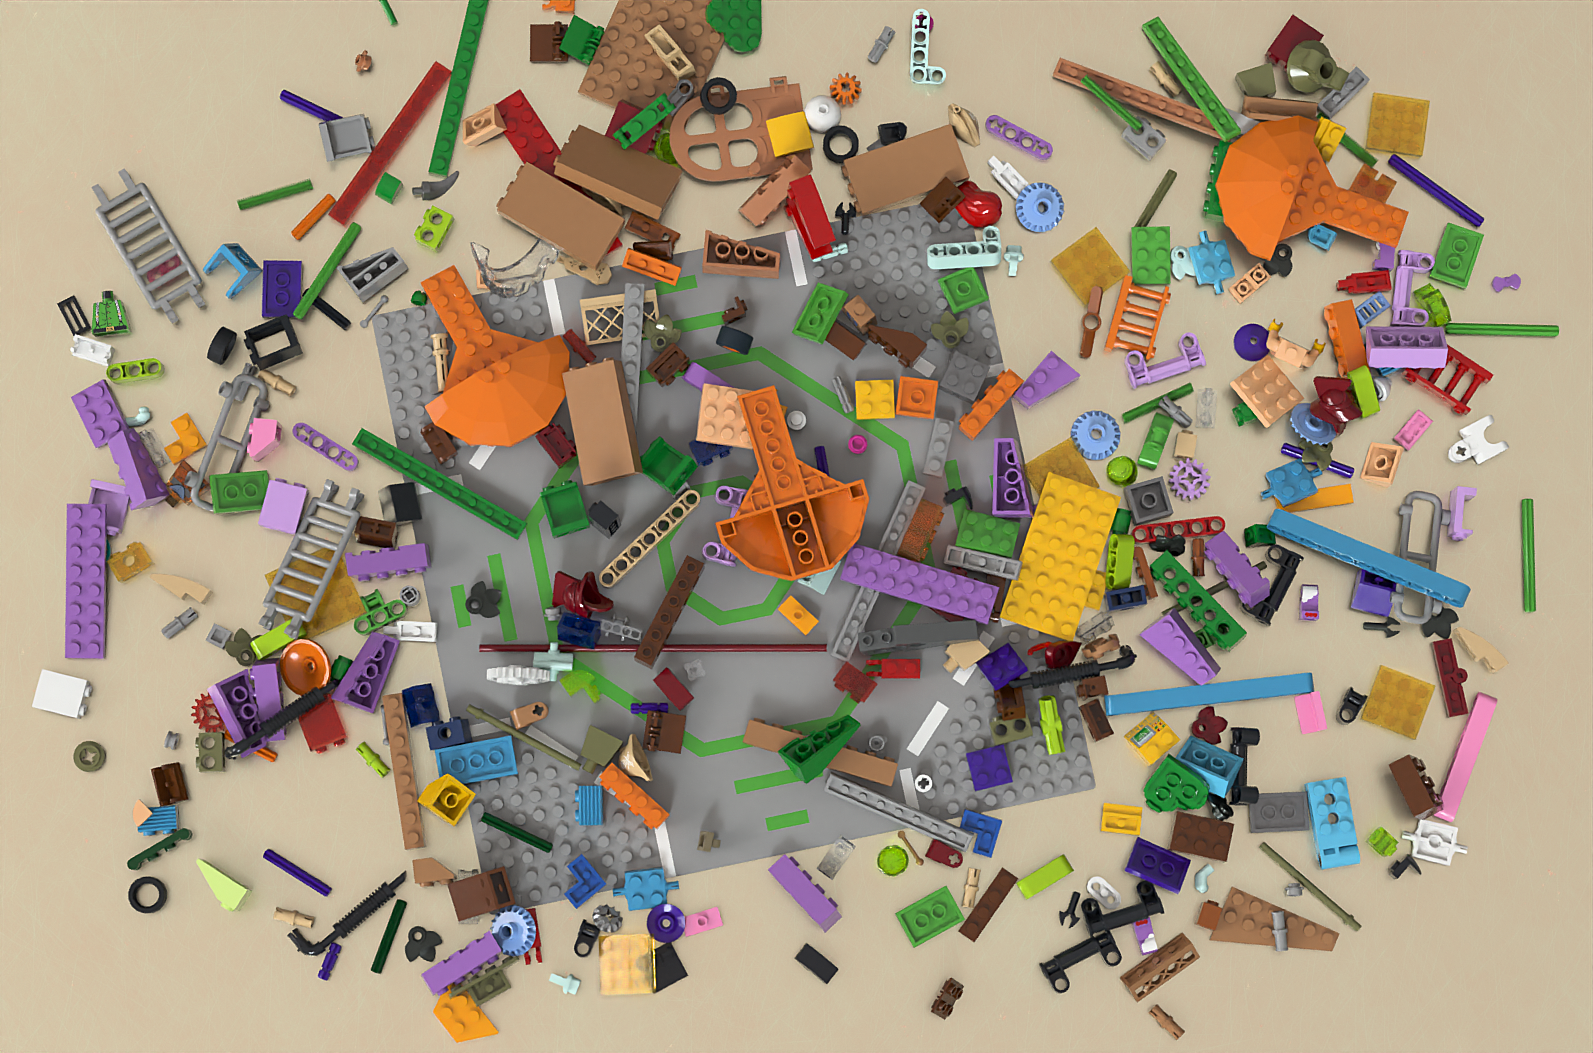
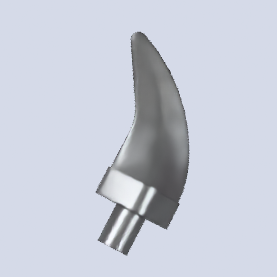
M454 172L442 181H422L421 187L412 188V194L421 195L422 200L436 199L453 186L459 172Z

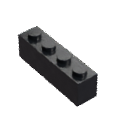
M601 500L598 504L594 502L588 510V517L592 526L608 539L622 525L619 515Z

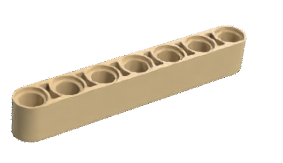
M688 490L600 573L599 581L601 585L609 589L623 579L700 505L699 493L695 490ZM689 495L696 496V503H687V497ZM680 508L683 510V515L678 518L674 517L672 514L673 510ZM663 521L669 523V528L665 531L660 530L658 527ZM647 535L655 536L654 543L647 544L645 542ZM639 548L641 549V555L633 557L631 550ZM625 561L627 568L622 571L617 569L618 562ZM606 574L613 576V581L609 584L603 582V577Z

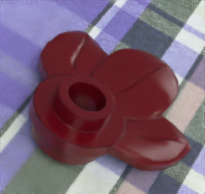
M1208 706L1199 712L1198 719L1193 722L1191 730L1197 738H1203L1207 743L1215 745L1221 743L1219 733L1226 729L1228 722L1223 717L1215 716L1214 707ZM1200 725L1203 726L1204 731H1201V730L1199 729V726H1200Z

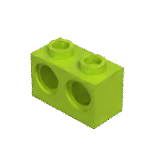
M432 205L431 209L426 210L423 216L424 222L422 226L419 225L414 236H416L415 240L417 243L438 252L454 221V217ZM435 216L442 217V221L439 224L432 222ZM426 233H433L434 236L431 240L427 241L424 239Z

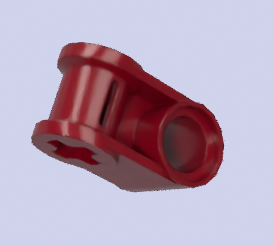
M932 839L925 854V857L951 868H958L963 862V856L959 851L935 839ZM957 854L960 861L959 863L955 862L953 865L949 856Z

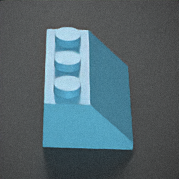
M1193 736L1189 737L1176 756L1178 761L1197 773L1209 784V792L1223 798L1231 789L1243 762V758Z

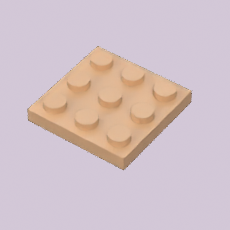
M1266 355L1230 383L1266 428L1304 399L1269 355Z
M704 383L702 386L696 441L753 449L737 398L739 395L752 391Z

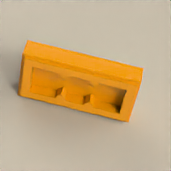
M791 595L778 608V611L805 636L819 622Z

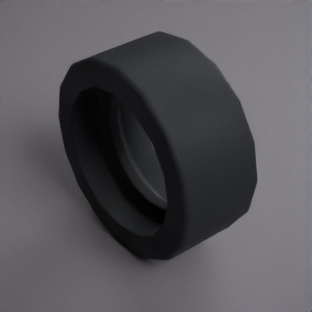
M716 77L710 79L701 90V104L706 111L712 114L721 115L727 113L732 109L737 100L736 88L726 78ZM722 85L729 91V101L725 106L715 107L708 101V91L712 86Z
M838 125L826 132L823 139V150L831 161L843 163V160L854 157L857 154L859 139L851 128ZM845 134L851 139L852 148L847 154L837 155L831 150L830 140L834 135Z
M224 326L221 327L211 342L207 358L219 365L224 364L234 347L237 333Z
M150 876L135 880L128 891V900L131 906L136 911L145 914L160 910L167 899V890L164 884L159 879ZM150 883L158 889L159 898L154 905L145 907L137 901L136 893L141 885Z

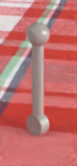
M386 295L381 296V301L365 320L360 322L361 327L366 328L372 316L383 303L388 301Z
M381 705L384 731L383 744L389 745L384 705Z

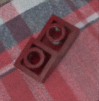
M667 667L653 679L655 684L680 711L694 699V696Z

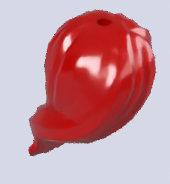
M971 180L957 186L966 197L955 209L967 223L975 227H987L998 222L1002 215V203L996 193L981 190Z

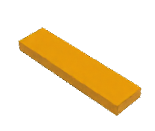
M1351 484L1319 488L1316 494L1284 508L1274 496L1276 509L1289 513L1354 503Z

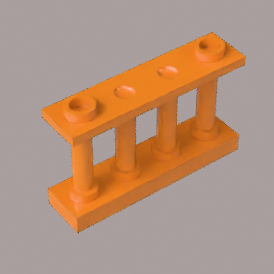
M1125 275L1104 351L1111 352L1113 347H1121L1131 351L1136 350L1146 354L1144 361L1148 363L1150 358H1154L1156 347H1153L1164 305L1169 304L1171 293H1168L1169 287L1167 286L1164 288L1163 293L1134 285L1135 283L1131 282L1133 277ZM1128 293H1136L1161 300L1158 311L1129 303L1130 301L1126 300ZM1123 311H1131L1156 318L1153 329L1124 321L1125 319L1121 318ZM1118 329H1126L1151 336L1148 347L1120 340V337H1117Z

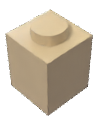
M1189 430L1178 432L1173 457L1189 458V460H1192L1194 458L1197 435H1193V432Z

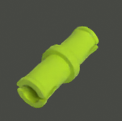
M365 741L356 748V751L367 761L366 764L371 766L381 778L390 772L391 769L383 763L378 753L375 754Z

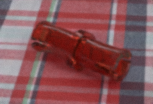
M569 329L562 336L574 348L573 351L578 353L586 363H591L596 359L597 356L586 346V342L582 341L572 329Z

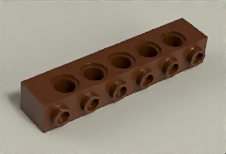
M688 555L686 556L634 656L636 662L653 669L705 569L704 563Z

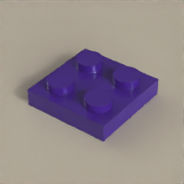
M1009 643L976 662L978 668L995 691L1028 671L1024 662Z
M1004 744L966 753L975 791L1013 782Z

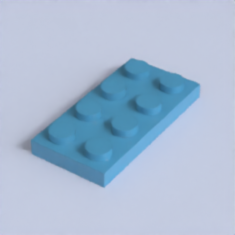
M512 736L435 749L439 778L448 773L462 784L518 774Z

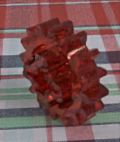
M209 692L208 696L201 694V700L195 699L197 706L191 707L195 710V713H192L191 716L197 718L194 720V724L200 723V730L206 727L205 731L207 733L211 729L213 732H217V728L224 731L223 725L225 723L215 704L206 703V701L212 700ZM207 708L215 709V712L219 717L213 715L210 716L211 713ZM201 709H203V713H204V716L202 717V719H201V716H200V710H201ZM215 720H218V721H219L218 724L208 725V724L211 723L212 721H215Z

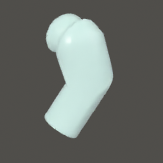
M140 407L139 414L136 417L125 418L128 426L144 425L150 418L149 408Z
M1210 864L1204 866L1195 875V887L1201 893H1205L1209 889L1207 877L1214 872Z

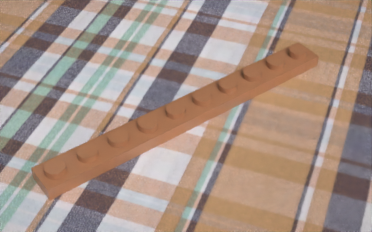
M1060 58L1053 73L1055 78L1090 90L1081 83V80L1088 74L1087 77L1091 78V80L1093 79V81L1095 80L1094 83L1099 84L1100 88H1104L1105 92L1109 93V95L1111 94L1114 100L1116 99L1122 103L1223 140L1200 109Z

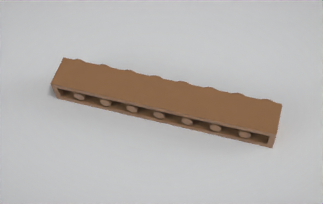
M404 694L384 695L382 698L405 850L425 848L426 841L420 803L417 802L419 794Z
M754 718V720H749L743 743L778 753L781 748L798 737L801 740L807 736H803L802 731L796 729L786 731L783 730L784 726L773 723L770 726L764 724L765 720ZM847 745L846 748L842 747L826 767L891 787L898 764L894 763L895 759L886 756L883 759L877 758L876 753L865 751V754L857 752L858 748Z

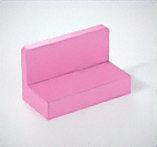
M1316 691L1295 696L1294 700L1301 733L1307 734L1326 730L1327 725L1320 692Z

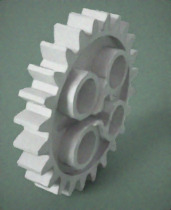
M510 665L508 667L487 669V680L503 684L527 686L528 684L550 681V671L537 667Z

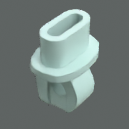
M1007 246L1004 258L1009 262L1008 276H1016L1017 264L1024 257L1021 246Z
M551 974L549 981L563 986L565 994L569 992L575 995L581 980L574 978L573 974H570L567 978Z

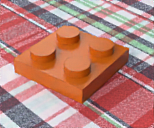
M900 376L895 415L933 420L938 381Z

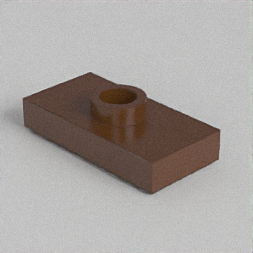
M671 240L633 243L634 250L664 261L673 259Z

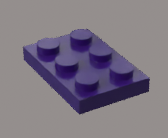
M263 260L262 318H278L285 314L289 318H296L293 312L302 298V261Z
M1137 837L1124 871L1178 894L1191 860Z

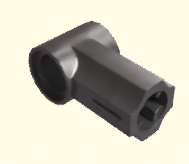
M680 80L667 98L671 104L674 103L677 107L669 114L672 117L694 95V88L689 80ZM683 86L690 87V91L686 94L681 93L680 89Z

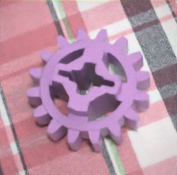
M1187 458L1185 464L1180 460L1178 462L1179 467L1176 465L1172 467L1175 472L1169 473L1173 477L1168 481V483H1173L1170 489L1177 490L1176 496L1182 494L1183 500L1187 496H1189L1190 500H1193L1194 495L1200 498V492L1203 494L1207 492L1204 487L1210 486L1206 480H1209L1211 476L1205 474L1208 472V469H1202L1204 463L1197 465V459L1190 463L1189 458ZM1184 468V475L1177 476L1179 471ZM1193 468L1198 470L1200 474H1197L1195 471H1193ZM1188 475H1190V478L1195 479L1191 482V484H1189L1188 480H1183L1186 479ZM1202 482L1200 488L1195 491V484ZM1179 485L1184 486L1186 488V491L1183 490Z

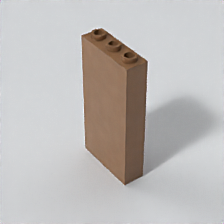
M580 124L575 131H571L568 138L569 142H565L561 149V156L557 155L553 164L556 166L554 174L658 220L679 184L683 170L631 147L624 150L621 146L622 143Z
M951 124L843 160V166H841L843 176L848 177L850 183L847 184L850 195L854 194L856 200L853 202L857 213L860 212L861 216L927 195L945 177L954 185L968 181L970 178Z
M526 162L524 166L521 165L516 173V180L509 183L506 189V196L504 198L501 197L496 205L498 207V214L596 271L625 225V219L532 164Z
M613 357L605 358L602 360V363L598 364L597 362L585 364L586 367L583 368L572 367L568 369L569 372L562 373L583 485L594 486L643 473L622 362L614 360Z

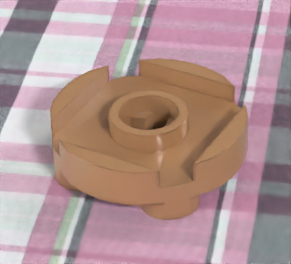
M1117 634L1108 635L1109 639L1101 637L1084 646L1085 649H1081L1084 657L1087 659L1093 657L1096 660L1103 657L1104 652L1120 648Z

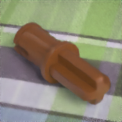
M1195 538L1192 540V576H1198V568L1199 576H1205L1204 559L1206 557H1204V539Z

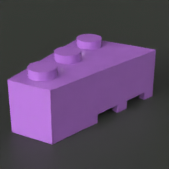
M1051 351L1016 391L1013 398L1028 410L1050 395L1078 380L1080 374Z

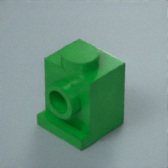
M1245 402L1238 404L1236 408L1232 409L1239 427L1258 419Z

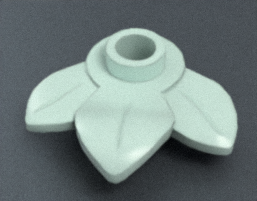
M1176 246L1170 252V258L1173 262L1172 272L1179 280L1185 276V273L1196 276L1188 250L1190 247ZM1178 252L1182 253V258L1178 257Z

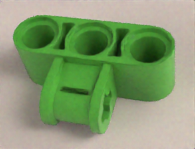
M1155 413L1141 450L1138 464L1156 469L1171 430L1173 418Z
M375 589V592L365 597H360L367 613L355 620L354 629L360 635H369L372 631L375 632L383 628V626H387L405 617L408 608L405 603L397 599L385 604L379 590ZM397 604L403 606V611L400 614H395L393 611L394 606ZM385 613V620L377 622V614ZM362 621L368 622V628L365 631L359 630V624Z

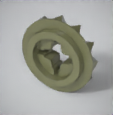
M93 741L82 742L74 751L73 759L75 765L85 772L96 771L103 765L105 759L104 749ZM87 751H89V753L91 754L97 753L95 754V756L92 757V762H90L89 760L82 761V759H84V757L87 756Z

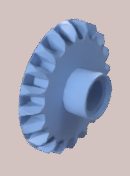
M1033 183L1025 187L1019 194L1016 201V213L1019 221L1027 229L1034 232H1045L1058 225L1062 219L1064 212L1062 195L1052 185ZM1040 202L1045 206L1043 212H1040L1038 209Z
M1301 403L1295 406L1290 414V421L1292 422L1291 426L1296 428L1295 432L1301 434L1300 438L1304 437L1307 442L1312 441L1313 444L1318 443L1319 445L1328 444L1335 438L1336 432L1333 425L1310 413L1311 403Z
M1093 410L1085 412L1076 419L1071 429V441L1073 447L1081 456L1091 460H1101L1110 456L1117 449L1121 433L1119 425L1114 418L1102 411ZM1098 430L1101 433V438H1093L1091 431Z
M516 905L500 909L495 914L490 929L502 950L501 952L509 956H520L526 953L532 947L536 936V926L533 917L526 909Z

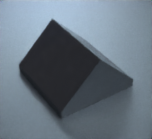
M414 482L392 484L378 491L384 521L395 522L396 526L422 519Z

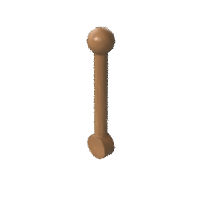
M899 831L898 837L904 841L911 851L917 865H923L924 860L919 858L905 837V832Z

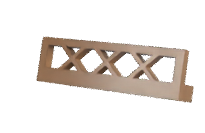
M1244 95L1241 114L1248 118L1278 121L1299 115L1316 122L1320 120L1316 117L1318 107L1316 102Z
M1182 932L1160 948L1158 952L1153 953L1121 976L1120 979L1138 1003L1199 959L1200 956L1191 941ZM1189 951L1193 953L1187 959H1183L1184 955ZM1176 963L1173 969L1168 970L1171 964ZM1160 975L1158 980L1152 981L1154 976ZM1144 986V989L1136 994L1135 990Z

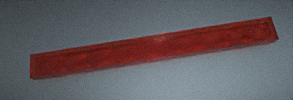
M435 61L328 214L329 217L343 226L347 224L452 74L451 70Z

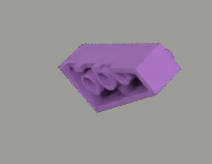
M1222 531L1205 543L1204 553L1210 561L1213 560L1216 563L1218 572L1227 577L1229 586L1233 590L1236 589L1238 591V596L1243 604L1247 603L1252 608L1270 595V581L1266 577L1262 579L1260 570L1256 566L1251 567L1246 554H1240V549L1225 531Z
M1175 608L1147 626L1140 634L1141 637L1201 686L1215 677L1221 669Z
M372 631L331 696V699L373 713L400 641Z
M280 657L261 661L256 660L250 669V678L254 680L255 687L252 688L253 699L257 700V715L261 723L266 719L269 720V717H272L275 713H279L278 711H282L281 706L284 705L283 693L279 691L282 676L280 672H277ZM286 728L280 729V732H277V734H274L269 739L264 736L265 741L285 740L287 737Z
M248 669L207 689L235 744L243 738L247 739L261 729L259 726L261 721H259L257 715V705L254 703L252 695V685H250L248 679ZM265 737L250 745L247 751L240 754L241 757L244 758L267 746Z
M784 854L768 871L826 933L842 918L836 909L838 905L831 897L827 899L823 895L825 891L818 883L814 885L810 881L812 877L806 870L800 871L797 867L800 864L792 856L788 858Z
M488 931L484 934L483 938L472 941L465 949L458 950L449 956V959L439 962L422 973L421 977L433 996L435 994L441 996L449 990L448 986L453 983L457 986L466 980L464 976L469 973L474 975L481 971V966L485 963L491 965L496 962L502 950L491 932Z

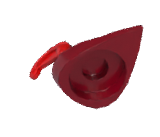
M1048 641L1028 649L1027 654L1032 655L1033 652L1046 648L1045 663L1048 669H1056V667L1060 668V666L1064 668L1065 665L1068 667V665L1072 664L1082 643L1076 641H1057L1052 643Z

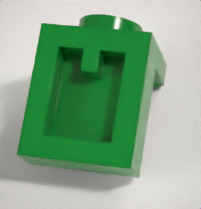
M1254 524L1244 529L1246 547L1254 545L1272 546L1276 544L1275 533L1270 531L1267 525Z

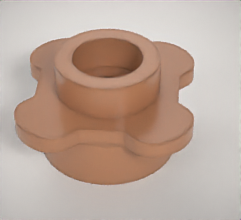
M366 50L362 54H358L355 59L356 71L358 72L361 69L367 70L370 67L372 58L367 55L368 52Z

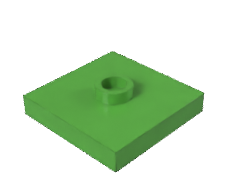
M967 267L938 279V283L954 314L989 300L974 267Z

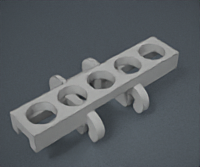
M615 613L614 616H611L612 622L597 617L593 619L591 627L606 631L605 636L607 637L610 632L621 635V641H624V637L640 641L642 630L626 626V623H629V620H627L628 616L621 618L616 616ZM615 620L624 622V624L615 623ZM595 621L602 622V625L600 627L595 626ZM605 623L608 624L607 629L604 628ZM615 625L620 626L621 630L619 632L613 631ZM632 632H639V636H632Z

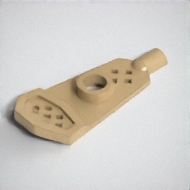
M560 255L557 259V262L565 265V269L590 280L596 285L608 284L612 277L607 263L601 262L598 269L594 271L571 256L566 258ZM582 267H587V268H588V269L585 270V271H581V268H582Z

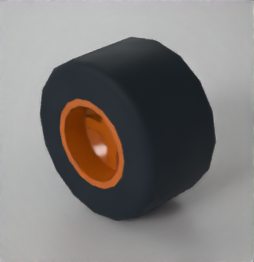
M722 326L716 344L730 351L747 355L754 338L740 330Z

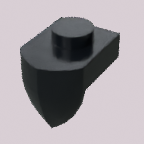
M902 122L880 124L877 126L881 145L901 141L907 134V126Z
M967 486L957 491L953 488L945 493L946 497L943 498V502L946 507L963 498L971 510L973 509L972 497Z
M1406 854L1400 861L1396 860L1389 869L1392 871L1389 875L1393 879H1398L1408 866L1420 875L1421 870L1416 861L1409 854Z

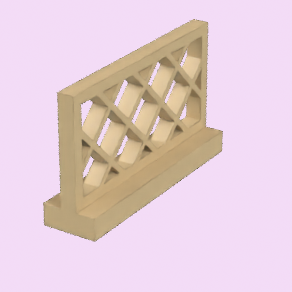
M656 289L644 291V304L645 302L653 301L654 310L650 316L644 311L643 314L648 317L647 320L651 319L657 323L660 318ZM625 293L580 300L586 345L622 340L620 335L623 333V329L616 325L614 321L620 313L624 316L622 310L624 309ZM616 306H623L620 310L616 308ZM609 307H613L618 311L612 321L603 315ZM604 308L601 313L598 310H596ZM594 310L600 315L594 323H591L586 319L585 311ZM654 313H655L656 320L652 318V315H653ZM601 316L610 322L604 332L595 326ZM587 322L591 324V327L589 329L587 326ZM612 324L621 330L615 338H611L606 334ZM595 327L602 335L598 340L590 341L589 332ZM604 335H605L606 337H608V339H601V338H602Z

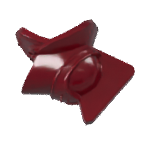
M1316 376L1313 382L1319 398L1310 404V413L1332 424L1336 434L1341 435L1344 429H1346L1347 421L1356 419L1363 414V411L1354 402L1355 398L1352 392L1347 389L1351 385L1352 380Z
M562 571L556 572L552 599L553 607L564 605L568 611L580 616L585 623H588L593 611L601 613L613 608V601L599 593L593 571L585 573L582 580L576 579Z

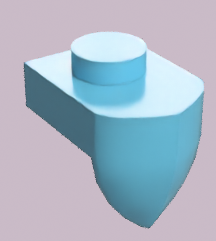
M1320 224L1309 228V241L1329 251L1337 233Z

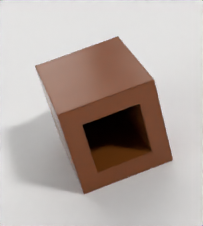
M1208 900L1207 903L1202 902L1195 925L1215 931L1223 908L1218 907L1219 903Z

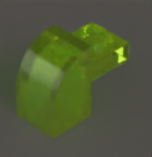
M1429 283L1413 291L1414 297L1428 313V322L1433 327H1440L1451 321L1448 305L1439 289L1435 290Z
M575 670L559 680L570 697L584 689L594 704L601 700L599 695L602 693L596 685L591 686V683L596 678L587 671Z

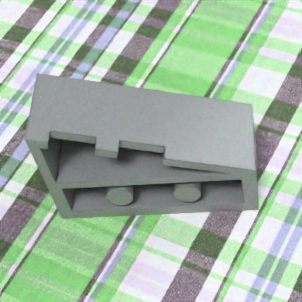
M393 247L370 255L371 257L353 261L354 263L336 267L362 302L366 301L408 269L404 260Z

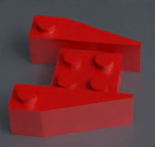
M811 174L789 182V189H787L789 198L786 199L784 210L787 217H791L811 259L814 260L832 253L833 250L830 243L836 241Z

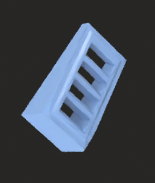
M1380 291L1355 308L1359 328H1362L1391 306ZM1374 299H1376V300L1379 302V304L1382 306L1381 309H1380L1379 306L1376 304V302L1374 301ZM1369 303H1370V305L1373 307V309H1374L1376 312H1374V311L1371 309V307L1368 305Z

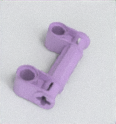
M1399 250L1398 255H1400L1399 266L1396 268L1392 306L1394 313L1390 326L1424 327L1429 319L1428 313L1424 309L1409 308L1413 272L1428 273L1434 266L1435 260L1429 253ZM1420 260H1427L1430 266L1423 267ZM1421 315L1424 321L1418 323L1415 321L1414 316Z
M1189 332L1181 336L1178 345L1182 356L1148 367L1141 352L1136 350L1129 352L1124 361L1132 388L1135 389L1138 385L1144 383L1151 384L1190 371L1191 368L1199 365L1205 366V357L1196 335ZM1188 337L1192 340L1193 344L1191 347L1184 345V338ZM1131 355L1137 356L1139 359L1138 364H1131L1129 357Z
M721 486L716 490L714 498L718 504L732 507L730 518H733L741 505L742 496L744 499L748 490ZM720 491L728 493L727 500L719 498ZM708 542L702 548V556L706 560L736 567V557L732 553L730 554V551L722 544ZM707 547H714L716 554L709 556L706 553Z

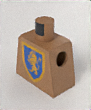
M859 295L854 296L841 308L842 312L862 336L867 333L869 325L876 326L878 324L876 315Z

